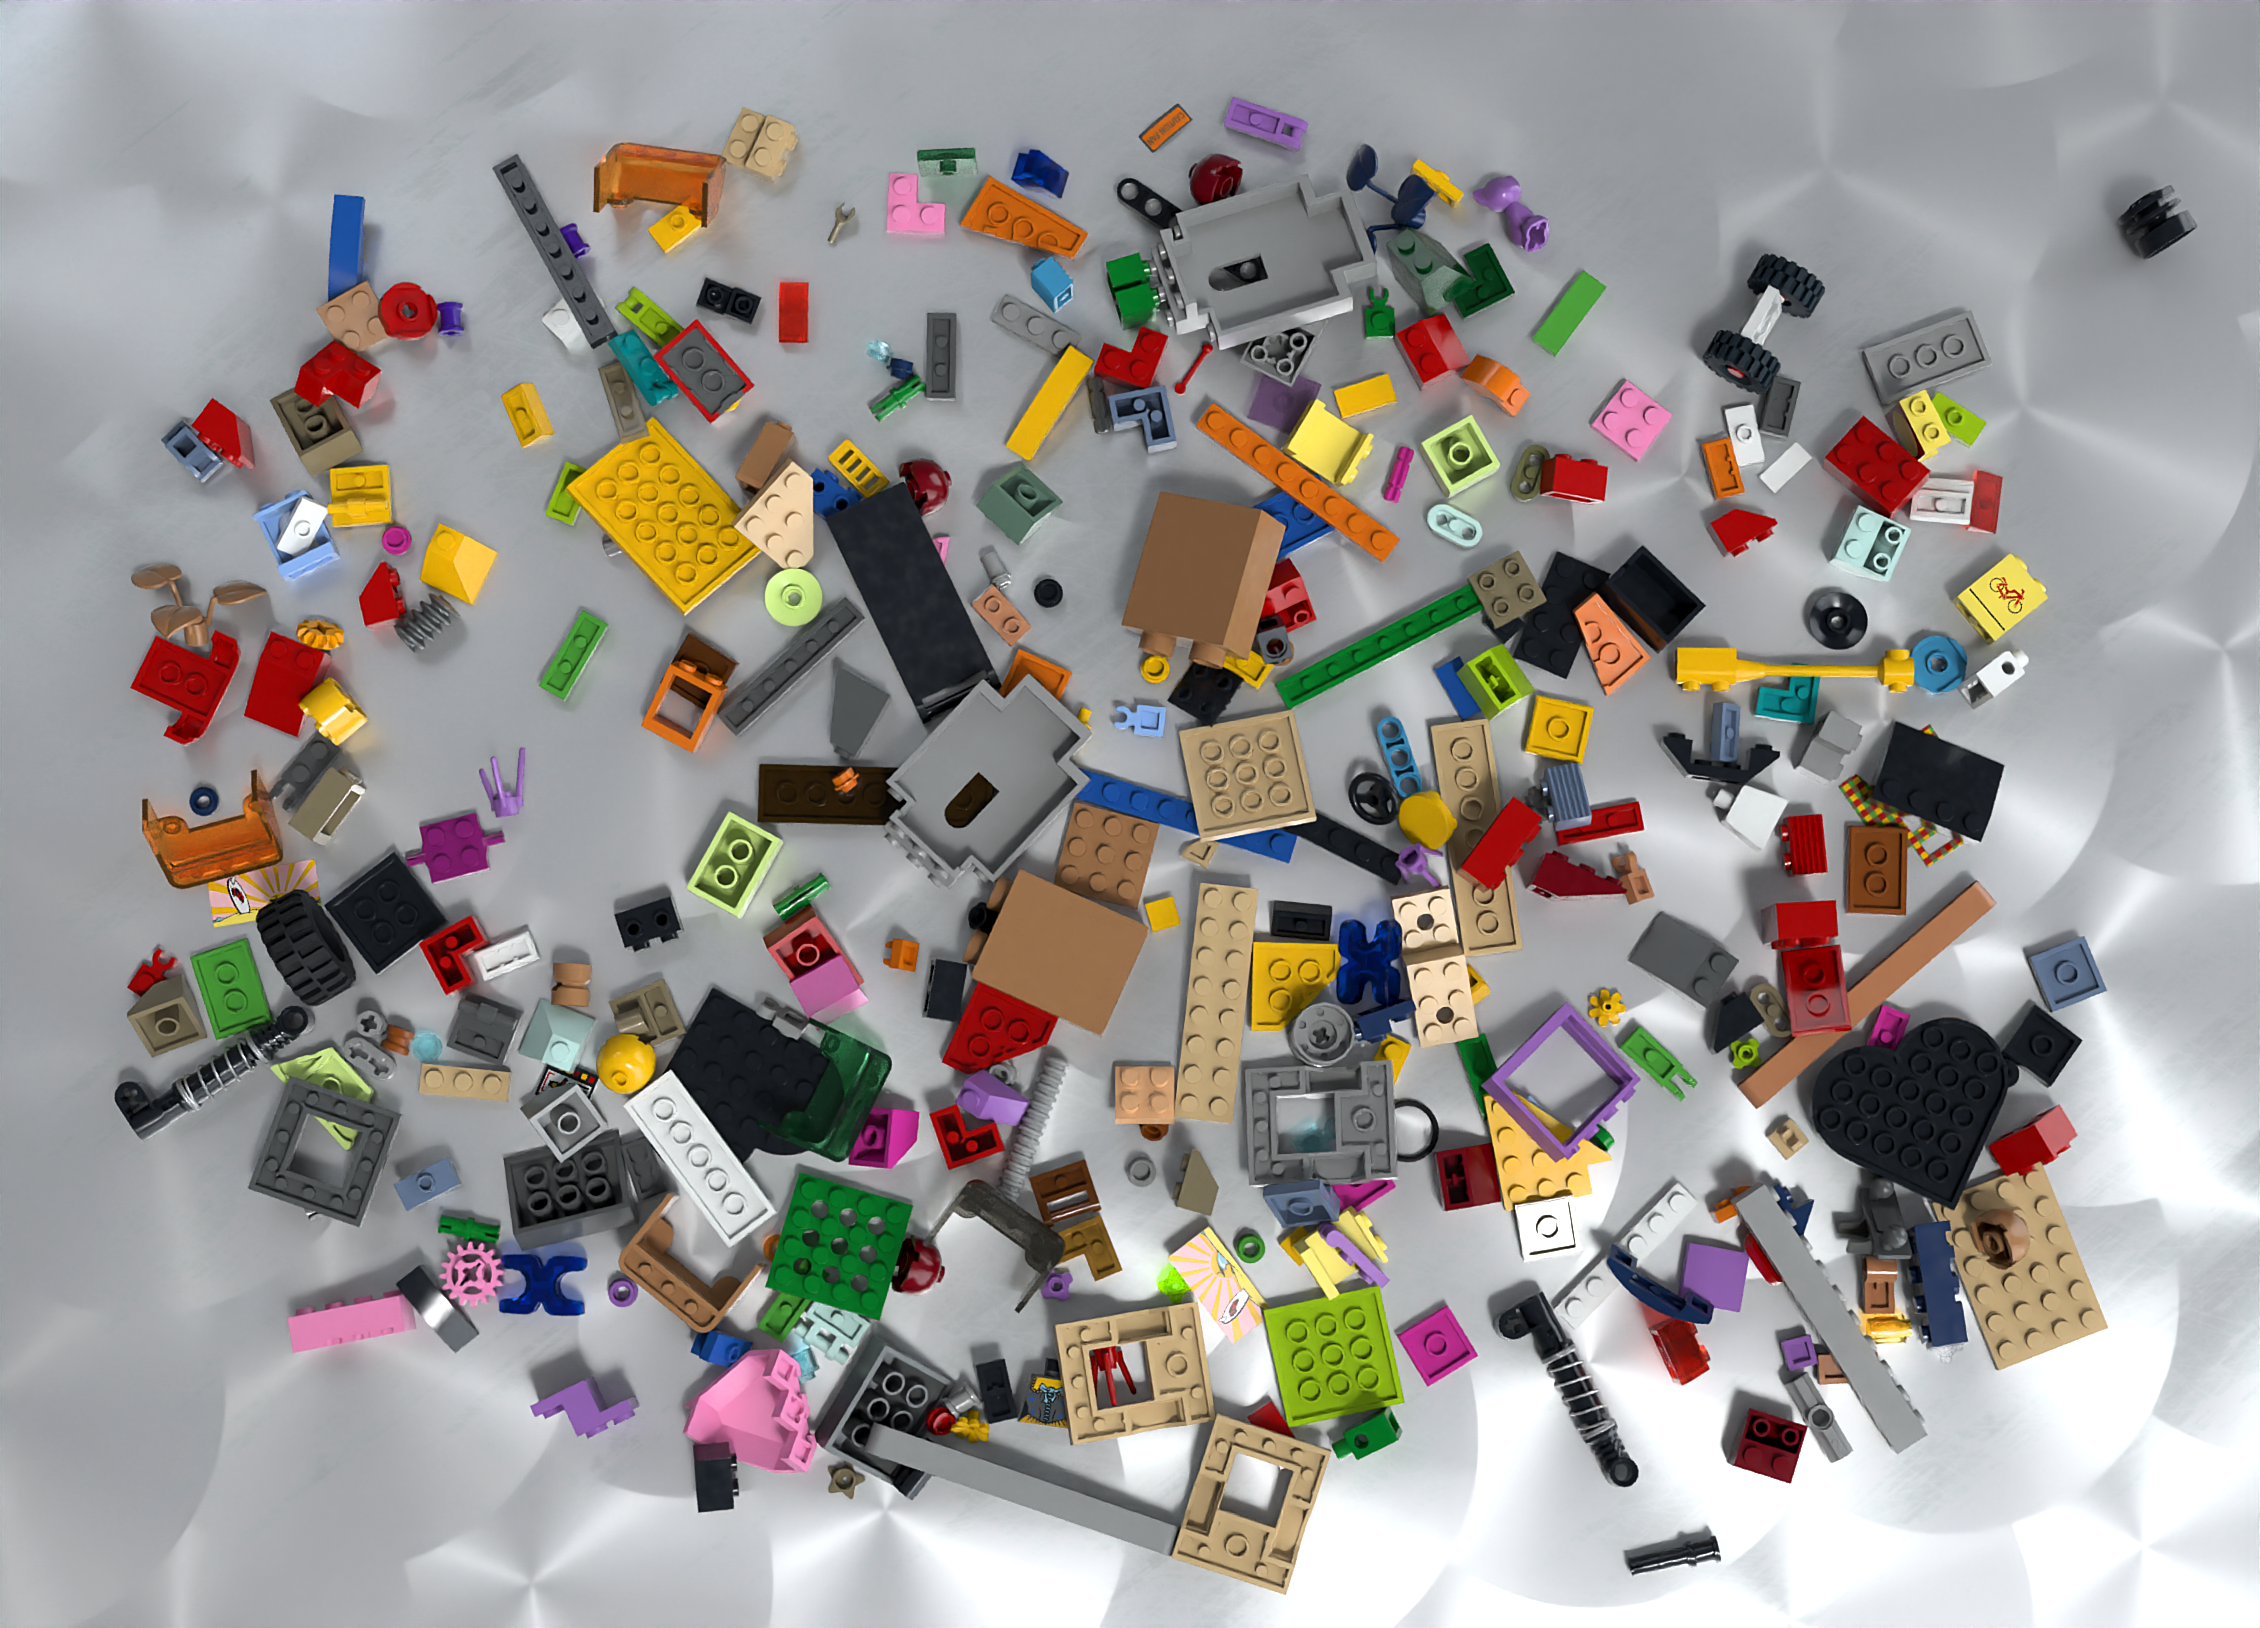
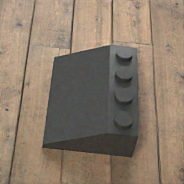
M619 1131L598 1135L562 1163L559 1162L549 1147L503 1158L513 1235L522 1251L638 1223L630 1177L619 1146L622 1144Z
M873 1335L814 1433L816 1442L824 1450L892 1485L906 1466L864 1451L873 1423L875 1422L923 1439L928 1431L926 1418L929 1412L944 1404L943 1399L948 1397L956 1383L901 1349Z

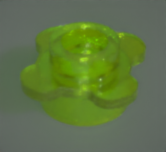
M1176 1268L1170 1269L1168 1277L1158 1283V1290L1165 1292L1174 1304L1180 1303L1182 1296L1187 1291H1191V1288ZM1174 1283L1178 1284L1177 1289H1174L1172 1287Z

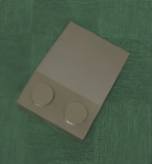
M294 387L270 400L296 453L312 478L364 451L334 395L319 407H316L294 393Z

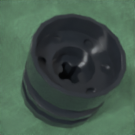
M2171 185L2146 194L2130 205L2129 209L2118 218L2121 225H2125L2133 220L2136 222L2126 230L2127 235L2142 231L2144 234L2134 244L2144 261L2175 244L2198 227L2188 210L2176 215L2173 214L2172 210L2178 206L2181 199L2177 197L2166 203L2165 199L2175 192Z

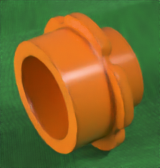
M851 767L838 773L831 779L835 785L834 790L841 789L845 793L858 784L856 778L859 776V773H855Z

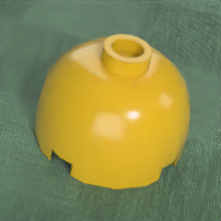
M632 1034L611 1036L598 1052L596 1060L597 1075L602 1084L615 1093L631 1094L640 1091L648 1085L655 1072L656 1054L652 1046L648 1043L645 1045L639 1041L638 1036Z

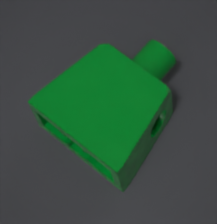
M1390 1406L1347 1427L1343 1432L1345 1438L1333 1443L1332 1448L1339 1460L1351 1454H1354L1356 1460H1359L1398 1441L1403 1431ZM1358 1435H1365L1368 1441L1362 1442Z

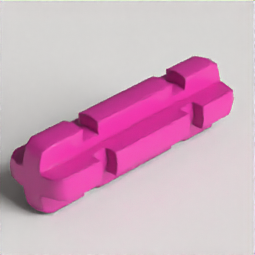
M1403 446L1399 448L1396 457L1398 461L1394 463L1388 481L1389 487L1386 488L1384 493L1386 501L1392 503L1399 501L1402 492L1400 489L1404 486L1410 467L1408 464L1412 461L1414 450Z

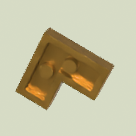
M1101 1215L1046 1237L1056 1265L1084 1254L1095 1281L1123 1270Z

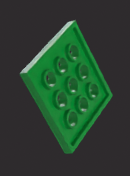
M799 1173L765 1288L879 1321L913 1205ZM823 1202L827 1205L828 1213L825 1217L817 1218L812 1215L811 1207L814 1203ZM851 1210L856 1214L857 1220L855 1224L844 1226L840 1222L839 1216L843 1211ZM874 1218L881 1219L885 1224V1230L878 1235L872 1234L868 1230L870 1220ZM808 1230H814L819 1234L820 1240L815 1246H807L803 1243V1234ZM841 1238L847 1242L848 1250L844 1254L837 1255L831 1250V1243L835 1239ZM872 1247L876 1251V1259L871 1263L863 1262L859 1257V1252L862 1248ZM803 1258L810 1262L811 1270L806 1275H799L794 1271L793 1266L798 1259ZM827 1267H834L839 1271L840 1277L835 1283H827L823 1280L822 1273ZM857 1275H862L868 1280V1287L862 1292H857L851 1287V1280Z

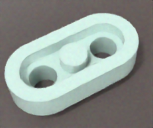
M1438 504L1432 507L1427 515V525L1433 533L1462 548L1474 547L1482 537V527L1478 521L1448 505ZM1436 517H1445L1446 524L1439 525L1436 522ZM1462 530H1470L1472 537L1464 538L1461 534Z

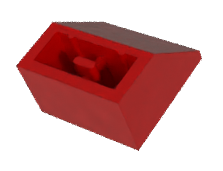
M212 398L191 425L199 432L196 437L217 453L220 451L219 454L239 469H242L245 465L250 470H253L256 465L250 426Z
M1290 558L1275 564L1259 619L1262 620L1280 614L1287 633L1316 620L1302 577Z

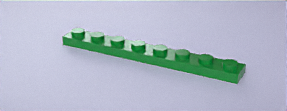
M1468 584L1276 683L1275 687L1287 710H1292L1483 611V608Z

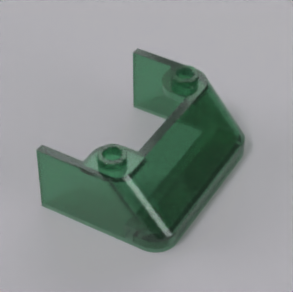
M809 1017L807 1023L826 1031L820 1044V1052L825 1058L830 1060L828 1067L805 1113L798 1110L790 1111L783 1118L779 1128L760 1119L757 1125L834 1162H842L850 1155L891 1071L892 1060L889 1055Z

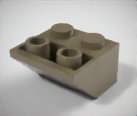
M1191 1149L1190 1154L1184 1153L1180 1170L1185 1172L1182 1183L1176 1182L1172 1199L1177 1200L1176 1207L1211 1216L1219 1186L1199 1151Z

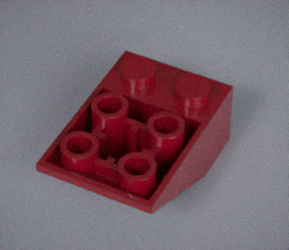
M1554 850L1552 853L1546 852L1540 857L1526 887L1527 890L1551 901L1617 899L1628 891L1621 887L1623 882L1611 876L1601 878L1595 875L1596 870L1583 863H1580L1579 866L1569 863L1568 856Z

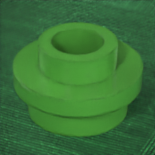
M1256 1234L1241 1236L1236 1243L1237 1256L1246 1263L1258 1262L1265 1253L1264 1241ZM1247 1243L1255 1244L1256 1251L1253 1254L1245 1252V1245Z

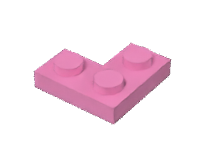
M889 173L887 233L944 235L946 206L941 203H917V174Z

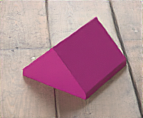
M841 953L789 981L805 1014L817 1031L869 1002Z

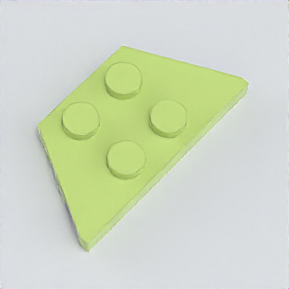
M333 1047L311 1055L301 1056L288 1062L275 1064L270 1068L286 1086L290 1076L367 1103L370 1102L374 1091ZM315 1116L346 1151L353 1147L358 1131Z

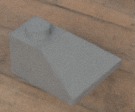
M576 1082L544 1090L520 1108L560 1163L609 1128Z

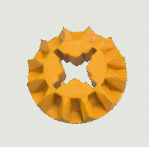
M304 620L303 623L298 624L296 636L309 647L327 650L339 647L343 643L344 631L338 628L335 623H327V620Z

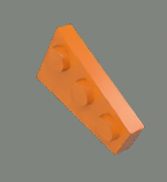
M1593 592L1572 611L1603 692L1606 696H1609L1651 657L1596 592Z

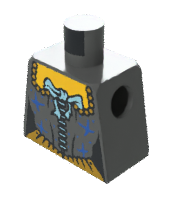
M1046 1358L1044 1375L1031 1374L1017 1422L1068 1429L1058 1359Z

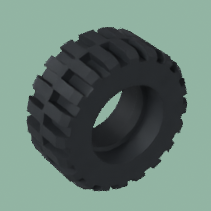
M294 889L258 911L256 923L257 929L261 934V940L265 944L267 952L275 963L278 972L281 973L284 981L303 1003H306L308 1006H319L353 986L356 981V971L353 967L352 959L349 957L348 950L322 907L317 904L316 900L307 891Z

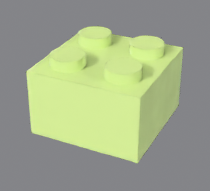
M1472 414L1421 442L1418 449L1447 499L1497 472L1501 465Z

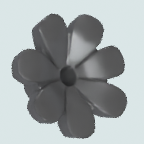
M1536 786L1528 789V795L1524 797L1525 803L1523 804L1542 817L1538 823L1542 824V821H1547V814L1544 810L1548 803L1547 800H1541V791Z

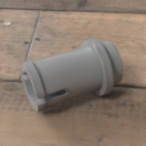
M996 551L989 552L980 558L991 579L990 584L994 585L998 590L1011 584V574L1006 572Z

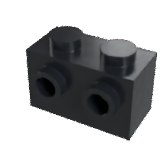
M671 896L614 915L624 947L628 950L633 949L634 953L651 948L650 943L661 940L662 944L679 939L678 934L685 932L675 900Z
M729 1442L693 1445L698 1513L734 1509L733 1497H739L738 1478L732 1479V1471H737L736 1453H730Z

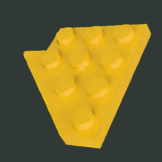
M1510 1089L1561 1144L1574 1132V1130ZM1490 1094L1482 1095L1505 1211L1515 1210L1514 1203H1521L1527 1200L1549 1198L1566 1193H1573L1574 1198L1592 1194L1587 1165L1612 1160L1607 1152L1583 1138L1577 1144L1581 1148L1569 1160L1564 1157L1555 1163Z

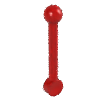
M1205 343L1202 346L1201 354L1182 382L1175 385L1176 394L1183 395L1185 393L1187 383L1205 356L1213 351V346L1210 343Z

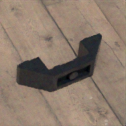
M1670 732L1668 737L1663 736L1659 740V746L1683 777L1697 780L1744 785L1780 757V751L1772 750L1773 746L1755 744V748H1750L1746 751L1744 770H1741V765L1733 763H1723V767L1712 766V761L1695 759L1694 763H1690L1693 740L1685 739V734Z

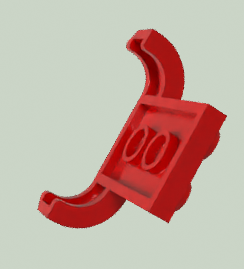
M216 630L211 637L213 647L209 659L156 636L130 687L182 712L177 722L167 727L163 736L185 746L199 741L207 731L240 662L241 650L238 641Z

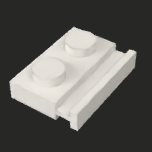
M1928 478V481L1912 497L1910 520L1969 525L1974 481Z

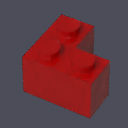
M1141 326L1132 352L1104 343L1094 367V377H1102L1103 381L1131 391L1152 388L1168 346V336Z
M333 340L300 367L294 393L316 407H319L333 394H336L359 409L375 395L382 370Z
M470 915L418 943L447 996L454 997L478 984L465 957L490 944V941L477 917Z
M958 1104L929 1114L948 1170L1006 1151L996 1122L968 1131Z
M2059 1104L2036 1115L2025 1125L2001 1135L1988 1147L2006 1177L2018 1172L2019 1176H2022L2035 1168L2034 1164L2038 1162L2046 1165L2059 1157L2058 1154L2071 1147L2069 1142L2078 1134Z

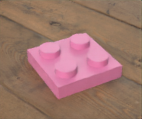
M1627 380L1594 421L1591 428L1637 462L1673 415Z

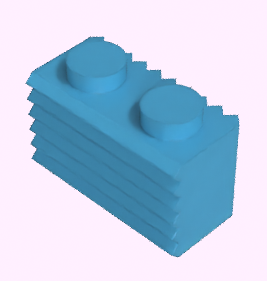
M1049 257L1047 260L1042 258L1031 268L1032 273L1030 274L1032 288L1055 313L1074 297L1073 279L1069 278L1066 270H1062V266H1058V262L1054 260V257Z

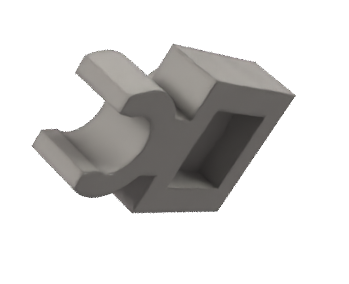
M766 997L764 1003L760 1004L756 1012L760 1017L774 1021L772 1026L779 1029L783 1035L796 1040L807 1030L811 1022L807 1017L787 1005L784 1008L780 1007L775 1000Z

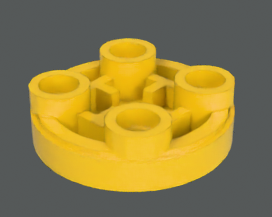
M1434 790L1414 793L1405 799L1400 806L1398 814L1399 825L1406 838L1414 845L1420 843L1423 847L1437 849L1450 839L1453 831L1457 828L1455 817L1451 815L1450 810L1441 800L1440 795Z

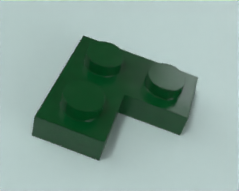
M1489 242L1463 255L1462 259L1475 280V284L1452 301L1464 321L1514 296L1515 291Z

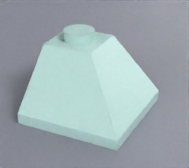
M541 999L519 1054L573 1074L596 1020L559 1005H551V1002Z

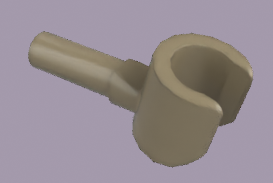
M845 202L836 209V224L828 238V241L831 243L835 242L844 223L850 221L855 215V208L851 210L849 216L842 213V207Z

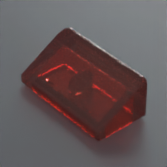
M1978 470L1973 474L1974 490L1970 523L1967 525V531L1996 534L2003 477Z

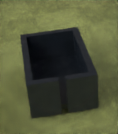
M1643 545L1596 592L1608 607L1657 654L1706 606Z

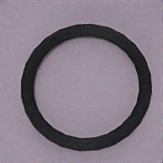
M1412 1100L1398 1101L1395 1103V1109L1403 1106L1416 1107L1426 1113L1432 1123V1140L1423 1152L1415 1156H1401L1397 1154V1161L1416 1162L1428 1156L1435 1148L1439 1136L1438 1122L1432 1111L1424 1104Z

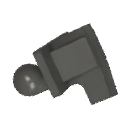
M1876 1176L1872 1179L1870 1188H1861L1859 1192L1864 1217L1861 1220H1839L1837 1233L1869 1235L1866 1239H1849L1846 1248L1847 1253L1876 1256L1877 1259H1911L1912 1250L1894 1190V1184L1882 1176Z

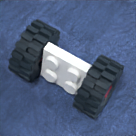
M1775 254L1762 255L1747 280L1749 289H1752V292L1757 295L1753 305L1755 310L1750 318L1746 317L1739 328L1740 334H1733L1728 330L1717 331L1702 357L1704 359L1703 362L1709 365L1708 368L1711 371L1717 372L1716 375L1725 378L1729 383L1736 384L1740 389L1745 388L1748 392L1752 393L1754 391L1756 394L1766 393L1781 368V364L1777 362L1778 359L1771 356L1772 353L1769 350L1762 348L1763 343L1782 312L1785 314L1788 312L1793 317L1809 318L1825 292V287L1822 286L1823 283L1820 280H1816L1817 277L1813 273H1808L1806 268L1797 266V263L1792 260L1789 262L1785 257L1780 256L1778 258Z

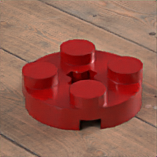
M410 282L397 283L381 296L378 304V316L385 333L389 337L398 338L403 341H416L427 335L434 326L438 315L436 303L430 294L427 295L421 290L422 287ZM404 305H407L409 310L414 311L410 318L405 317L401 312L404 309Z

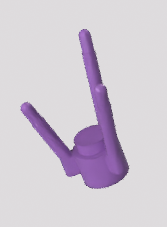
M523 747L519 750L515 796H513L512 791L504 792L495 757H491L490 761L497 794L494 795L484 769L479 770L482 783L490 800L492 812L495 811L496 818L519 814L518 807L524 806L522 790L525 748Z
M1416 843L1415 846H1407L1400 852L1399 860L1395 865L1400 869L1406 884L1410 883L1409 872L1411 874L1421 873L1435 888L1442 886L1426 870L1427 858L1424 855L1427 854L1441 858L1443 857L1442 852L1423 847L1420 843Z

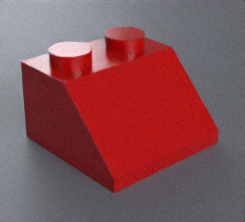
M1445 314L1420 320L1397 332L1395 335L1394 343L1420 391L1463 370L1471 363Z

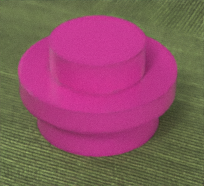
M400 526L388 528L382 536L384 549L392 555L406 553L412 543L410 533Z

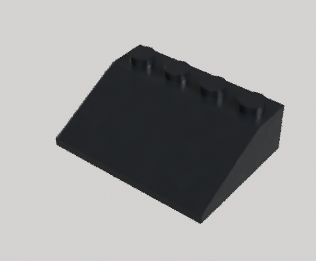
M1896 721L1864 802L1974 846L1981 843L1987 828L2005 765Z

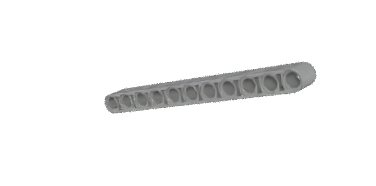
M875 1422L864 1449L865 1452L1170 1557L1172 1556L1180 1531V1527Z

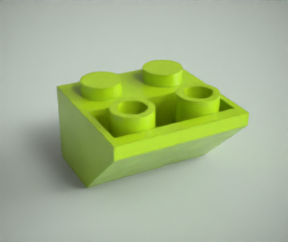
M1503 643L1488 649L1472 659L1456 673L1488 721H1491L1535 692V689Z

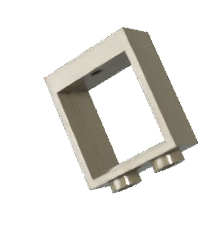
M330 766L288 824L311 841L325 846L366 792V789L360 785L363 780L343 767L337 770Z

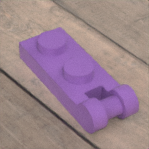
M1235 97L1232 98L1224 121V127L1284 146L1286 149L1294 152L1300 151L1302 134L1306 133L1309 125L1302 119ZM1284 126L1292 129L1290 136L1282 134Z
M1331 1222L1320 1224L1318 1227L1320 1237L1330 1247H1339L1341 1251L1338 1255L1350 1266L1355 1262L1361 1268L1357 1273L1369 1285L1375 1281L1383 1288L1390 1281Z

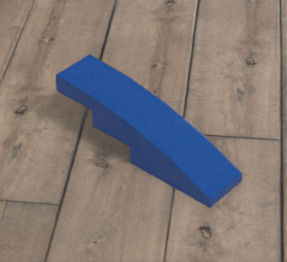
M334 194L329 252L328 302L362 283L364 267L362 252L365 234L362 227L366 201L364 197Z

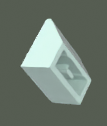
M1858 505L1849 516L1829 560V564L1856 576L1889 582L1912 529Z

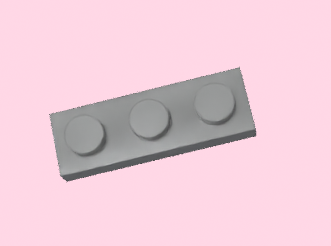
M1007 294L992 318V322L1059 359L1062 358L1070 345L1076 348L1082 339L1081 335Z

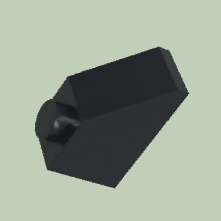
M1733 991L1720 1000L1722 1006L1715 1011L1708 1049L1711 1055L1719 1053L1765 1022L1746 992L1737 995Z

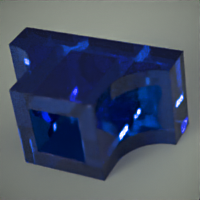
M1030 149L1029 154L1019 153L1011 180L1026 191H1034L1053 199H1061L1069 172L1040 150Z

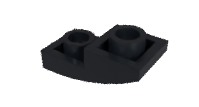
M706 278L695 306L751 325L761 297L737 287L731 288Z

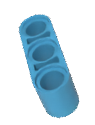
M1392 716L1386 717L1380 721L1376 728V739L1391 783L1396 789L1399 798L1405 800L1412 794L1421 791L1422 780L1401 721ZM1386 724L1393 725L1397 729V736L1386 738L1382 734V727ZM1402 752L1406 756V764L1396 766L1391 761V754ZM1404 779L1412 780L1416 786L1415 792L1412 794L1404 793L1400 788L1401 781Z

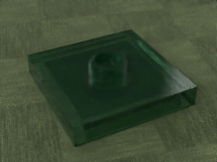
M974 147L917 151V161L921 177L978 175V164Z

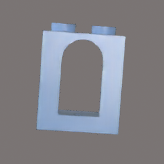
M301 490L292 491L285 496V500L277 504L274 502L265 504L258 509V513L252 515L259 522L279 564L277 569L281 577L288 582L341 557L324 520L315 535L319 547L294 559L291 554L276 549L275 543L281 534L279 528L281 517L286 512L294 509L300 495L314 500L312 495L306 490L302 492Z

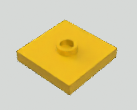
M1537 695L1524 753L1573 764L1578 762L1579 765H1582L1594 707Z

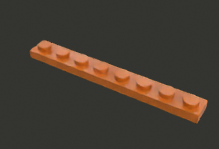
M1212 403L1196 424V429L1381 564L1384 563L1399 543L1400 538L1216 404Z

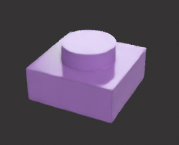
M1810 1334L1780 1341L1788 1371L1818 1364Z

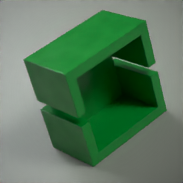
M1139 252L1106 262V279L1113 301L1117 300L1118 302L1115 307L1123 331L1156 321V311H1160V300L1155 287L1150 288L1149 286L1151 284V272L1147 260H1141Z

